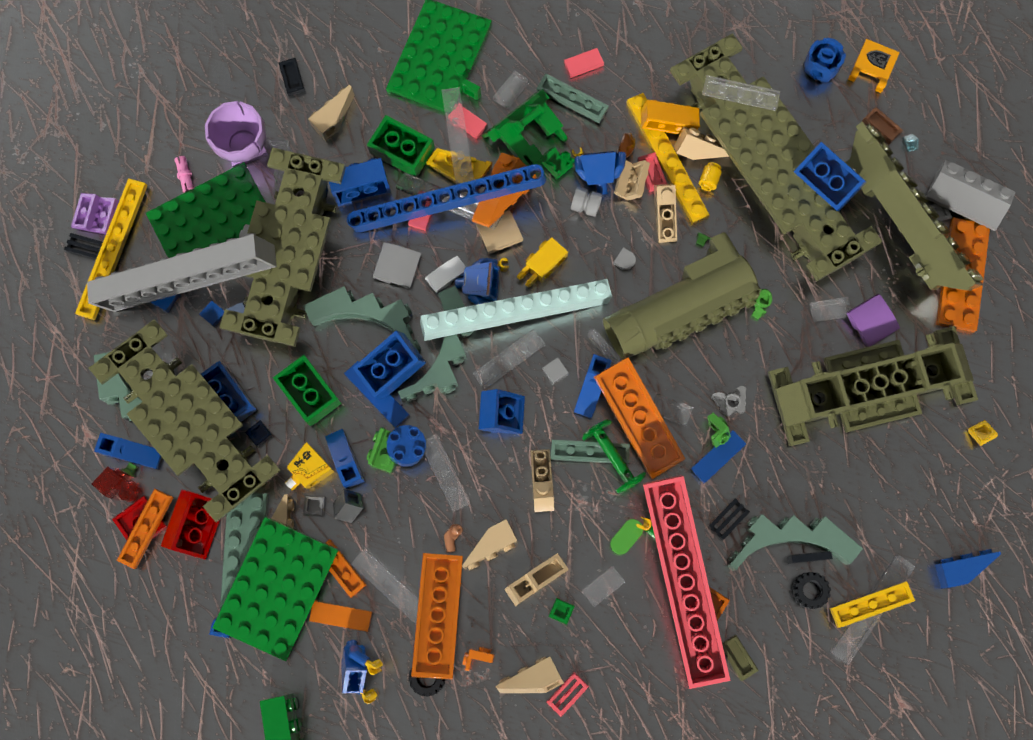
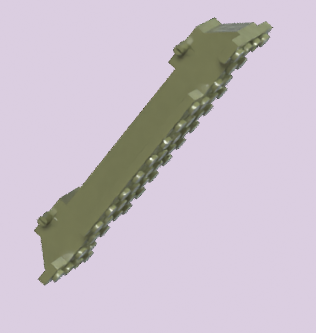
M732 33L671 67L670 72L679 85L690 80L691 92L697 101L691 106L703 110L700 114L782 233L785 235L790 231L794 232L793 237L798 243L799 249L791 253V257H793V260L803 255L807 257L810 263L806 267L815 280L819 281L876 247L882 240L872 226L855 235L839 211H836L793 172L815 147L764 76L749 85L743 79L729 59L741 52L743 48ZM823 229H827L830 234H826Z

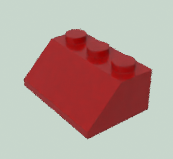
M181 489L161 547L206 560L219 521L215 522L203 507L212 498Z

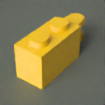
M552 237L548 241L544 240L540 244L539 250L527 257L526 266L519 272L517 278L521 280L530 272L532 276L526 281L525 286L529 288L537 280L543 283L568 258V251Z

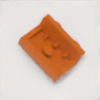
M479 647V650L470 649L469 652H465L462 665L466 666V671H470L474 659L493 663L495 654L491 653L492 649Z

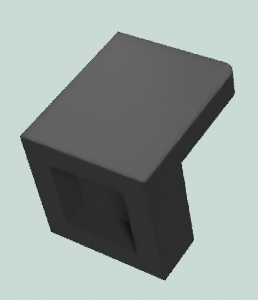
M346 489L342 490L333 503L334 518L352 523L363 509L361 493Z

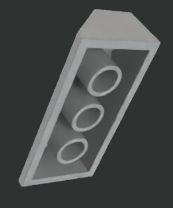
M945 160L936 172L926 197L928 200L995 231L1010 208L1016 192L951 161Z

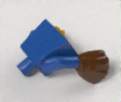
M624 133L618 154L617 151L584 154L581 147L580 152L576 154L573 149L572 154L577 174L588 185L596 184L597 193L608 194L607 183H614L615 179L620 177L625 167L626 158L634 151L635 137L631 133Z

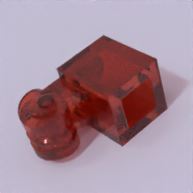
M107 466L92 483L101 494L111 499L118 493L121 500L133 502L138 496L137 489L139 486L131 479L128 481L124 477L126 474L118 467L114 469Z

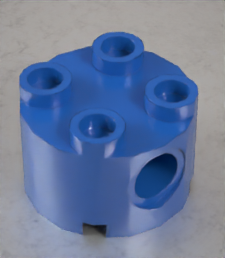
M832 38L815 41L805 58L804 72L815 80L824 83L829 82L838 74L845 61L846 54L843 51L844 47L842 44Z
M402 425L395 428L389 434L387 453L393 462L405 467L415 465L423 458L426 450V439L417 427Z

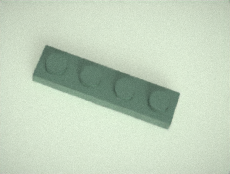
M546 73L537 86V91L543 89L549 98L599 124L609 107Z
M552 440L551 460L611 463L598 442ZM613 443L624 462L629 464L630 444Z

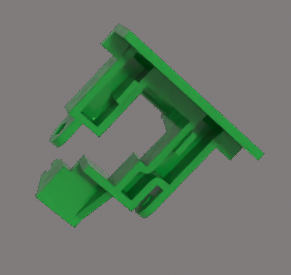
M542 89L534 93L486 131L482 137H489L492 142L501 138L514 157L519 158L526 166L542 164L557 180L573 167L575 160L570 157L571 154L567 151L559 153L556 147H553L542 155L534 144L529 145L521 134L524 127L535 120L546 136L555 132L562 142L568 140L566 134L561 129L563 124L546 104L545 101L549 99V96Z

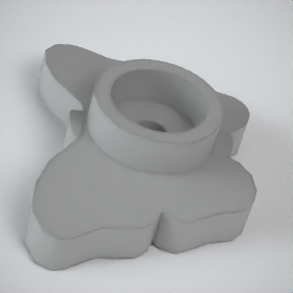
M740 386L733 393L729 392L727 394L717 392L711 396V399L715 402L716 406L720 407L719 410L724 416H730L736 411L743 413L746 408L747 388Z

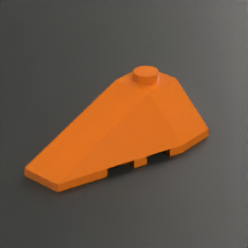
M501 153L491 175L526 167V165L517 157ZM517 178L514 183H520L523 178ZM504 182L498 183L496 188H501ZM529 190L479 202L472 222L490 227L504 214V211L510 205H514L517 199L522 194L525 195Z

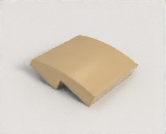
M510 210L505 211L490 227L475 223L488 254L523 241V237Z

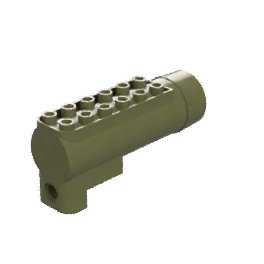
M724 232L710 239V248L707 250L706 257L684 267L680 282L603 318V325L612 347L620 359L623 360L626 357L630 358L645 352L653 346L656 350L660 348L666 349L672 345V342L678 339L682 341L695 331L696 333L703 331L711 323L714 325L721 322L723 317L728 315L734 316L740 309L754 306L757 303L756 299L760 296L761 289L752 267L738 253L727 233Z

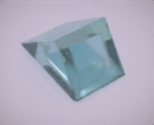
M913 134L902 137L907 152L918 149L919 138Z

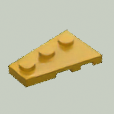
M436 148L426 162L429 167L456 184L483 178L493 165L490 161L484 162L474 157L468 158Z

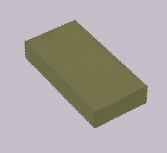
M737 635L722 642L725 657L740 681L759 671Z

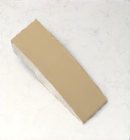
M557 553L504 590L514 605L517 606L569 569Z

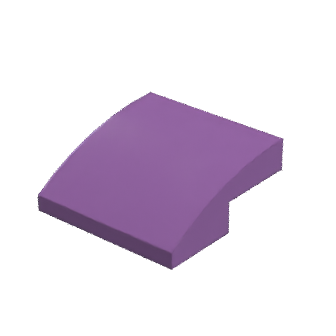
M81 193L71 227L77 230L106 235L119 200L116 198L99 197L96 194Z
M880 294L874 295L846 313L853 329L858 330L866 347L874 345L900 329L895 316Z

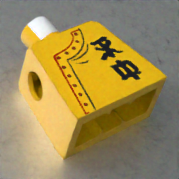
M306 442L287 466V469L293 475L285 484L292 491L299 484L310 489L335 471Z

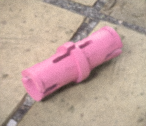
M179 156L180 161L178 157L174 161L178 170L177 178L181 182L182 192L185 193L193 189L192 173L188 168L186 157Z

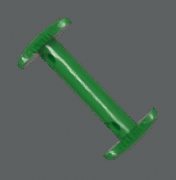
M606 419L591 427L583 434L582 439L585 441L593 436L596 438L625 483L616 490L617 493H622L640 483L646 477V473L643 472L636 477L633 476L604 431L605 428L612 424L611 420Z

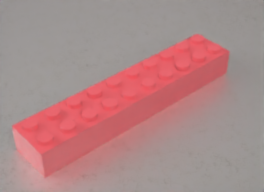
M679 475L643 483L689 689L731 681L684 476Z

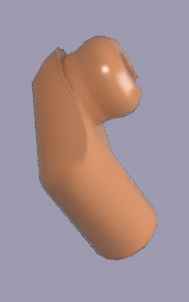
M453 524L444 534L446 553L456 551L455 540L463 532V528L459 524Z

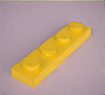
M905 581L829 609L837 628H841L914 602L915 599L908 582Z

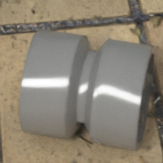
M577 187L571 210L580 213L584 210L587 215L596 217L603 194L594 191L588 193L587 189Z

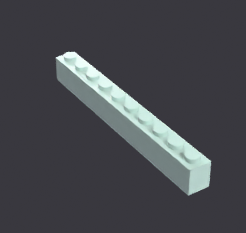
M608 279L422 315L420 325L424 341L608 304L612 294Z

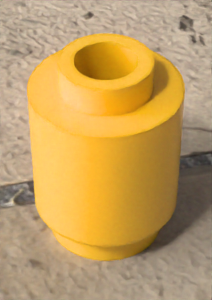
M714 162L707 163L699 180V185L703 190L711 191L716 189L722 173L721 166Z

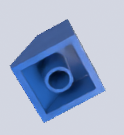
M499 389L481 391L479 430L492 433L523 434L525 396Z

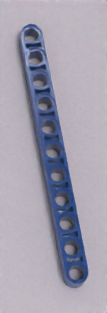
M534 164L356 210L349 213L347 223L356 232H365L537 188L545 184L546 175L540 165ZM541 173L539 178H532L534 174ZM517 178H523L520 183H514ZM504 182L501 188H496L498 183ZM481 187H486L484 192H478ZM463 192H468L465 197H460ZM450 196L448 201L443 202L444 197ZM427 201H432L429 206L425 207ZM414 205L411 211H407L409 206ZM396 210L395 214L390 216V212ZM378 214L377 219L372 220L373 216ZM361 219L360 223L355 225V221Z

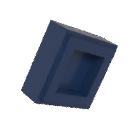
M261 420L245 432L256 447H260L273 436Z

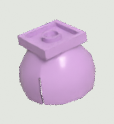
M238 101L227 102L210 113L205 123L206 140L219 157L231 161L232 166L235 167L243 162L247 164L268 156L264 147L267 140L265 122L253 106L241 101L240 103Z

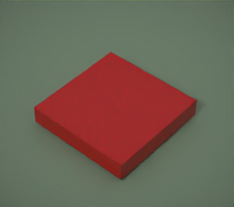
M143 495L112 519L126 540H128L149 500L146 495ZM163 519L153 537L168 527Z

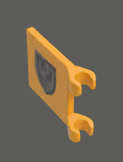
M866 39L848 80L855 82L859 72H863L880 79L875 91L882 93L900 52Z

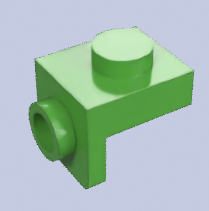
M712 413L707 418L709 426L716 432L711 436L713 446L717 448L719 445L725 444L731 436L728 424L724 418Z

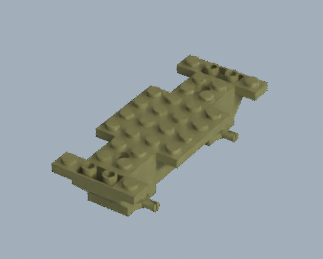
M864 122L856 126L858 130L855 133L851 157L845 163L867 182L861 188L864 194L870 197L876 195L914 250L915 254L908 258L915 266L917 275L924 279L931 290H937L944 286L972 291L982 286L981 280H983V277L978 270L968 266L971 262L962 252H958L957 248L959 245L953 237L948 235L950 230L945 223L937 220L939 217L938 213L933 207L926 204L929 200L923 192L915 188L918 186L915 180L902 171L904 167L895 157L892 158L893 151L885 143L886 139L881 132L872 127L871 124L866 125Z
M272 147L267 166L285 172L279 192L276 191V195H274V199H276L275 205L256 201L247 234H256V236L265 239L275 246L277 267L246 275V277L253 278L249 296L244 298V304H246L244 313L225 309L219 328L296 347L301 328L291 325V322L295 316L305 319L307 317L305 310L297 309L298 290L301 289L309 292L312 290L331 222L330 217L322 216L325 210L334 213L337 210V205L327 203L328 181L341 184L346 165ZM304 191L302 196H296L297 192ZM272 297V303L270 305H265V301L268 298Z
M154 319L88 369L102 385L116 374H121L133 390L123 399L128 404L137 397L142 400L139 405L127 413V416L177 476L181 475L193 464L199 468L207 480L197 488L203 493L213 486L219 493L203 506L214 521L218 522L281 470L268 455L251 467L248 464L247 457L255 452V449L250 445L241 452L232 445L227 437L243 426L242 423L192 364L175 376L173 370L182 364L179 358L176 357L169 364L162 361L152 347L168 335ZM152 371V377L144 379L143 375L145 372ZM222 461H228L229 467L225 471H220L218 468L219 463Z
M955 326L936 330L934 333L926 335L929 347L913 354L904 355L900 340H895L825 357L823 360L827 372L822 371L820 361L813 362L811 364L815 375L795 383L792 382L788 367L769 371L768 375L789 447L810 441L805 423L828 417L830 428L839 427L836 415L840 414L845 433L920 415L922 410L917 395L943 389L945 400L955 398L956 405L977 401L978 397L973 384L974 379ZM927 368L932 370V376L928 375ZM814 395L821 397V404L815 402Z

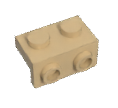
M626 160L625 167L620 177L617 178L614 193L627 201L642 197L650 163L643 160L632 164Z

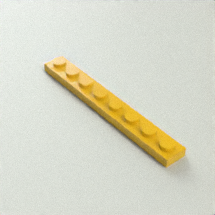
M644 93L627 99V105L652 151L656 153L669 183L675 185L676 196L691 224L694 225L709 218L710 214L666 133L641 128V109L647 100Z
M128 178L88 281L95 280L99 276H109L115 271L148 186L146 183ZM86 284L75 314L96 320L100 307L88 304Z

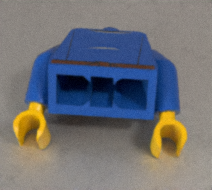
M490 258L479 259L464 269V278H456V288L462 289L463 294L475 305L497 301L500 271L506 272L509 269V266H503L502 263L507 264L509 260L507 258H502L500 261Z
M356 640L348 641L343 648L341 661L342 693L361 694L363 701L366 704H370L376 700L377 693L374 689H370L367 692L365 690L364 684L367 669L371 675H375L382 671L379 667L383 666V663L380 659L371 662L370 658L365 655V646L358 645Z

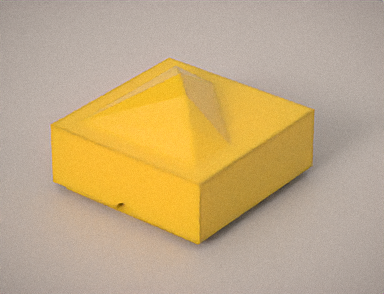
M986 420L968 428V433L980 446L998 436V433Z

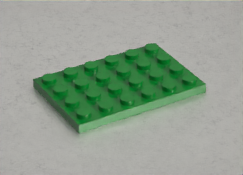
M425 0L389 80L386 91L451 114L457 107L463 93L462 82L464 79H469L491 28L492 20L434 0Z
M243 162L192 190L146 212V215L167 257L172 258L178 253H189L196 248L210 247L209 245L213 243L220 244L231 238H239L240 231L243 230L246 224L250 225L256 201L265 203L266 201L246 164Z
M267 516L264 517L212 628L281 660L287 661L339 549Z

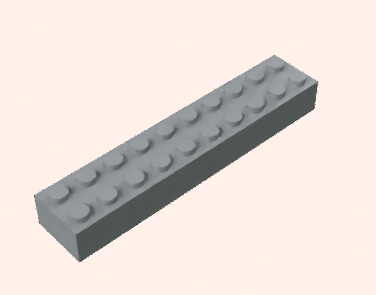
M248 233L244 237L231 238L224 243H213L209 245L210 247L196 248L189 253H178L175 257L161 258L158 262H148L140 267H130L126 271L113 272L106 277L99 276L95 280L87 282L88 304L116 312L277 267L275 246L265 239L256 236V234Z

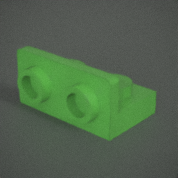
M381 427L374 435L373 442L375 444L373 450L370 449L367 454L368 464L371 467L393 473L396 463L390 459L387 453V439L391 431Z

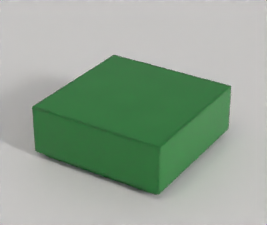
M464 79L462 82L463 93L475 100H479L481 97V87Z
M556 598L548 617L567 625L575 606Z

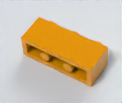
M647 99L641 109L642 129L680 134L683 127L699 129V108Z

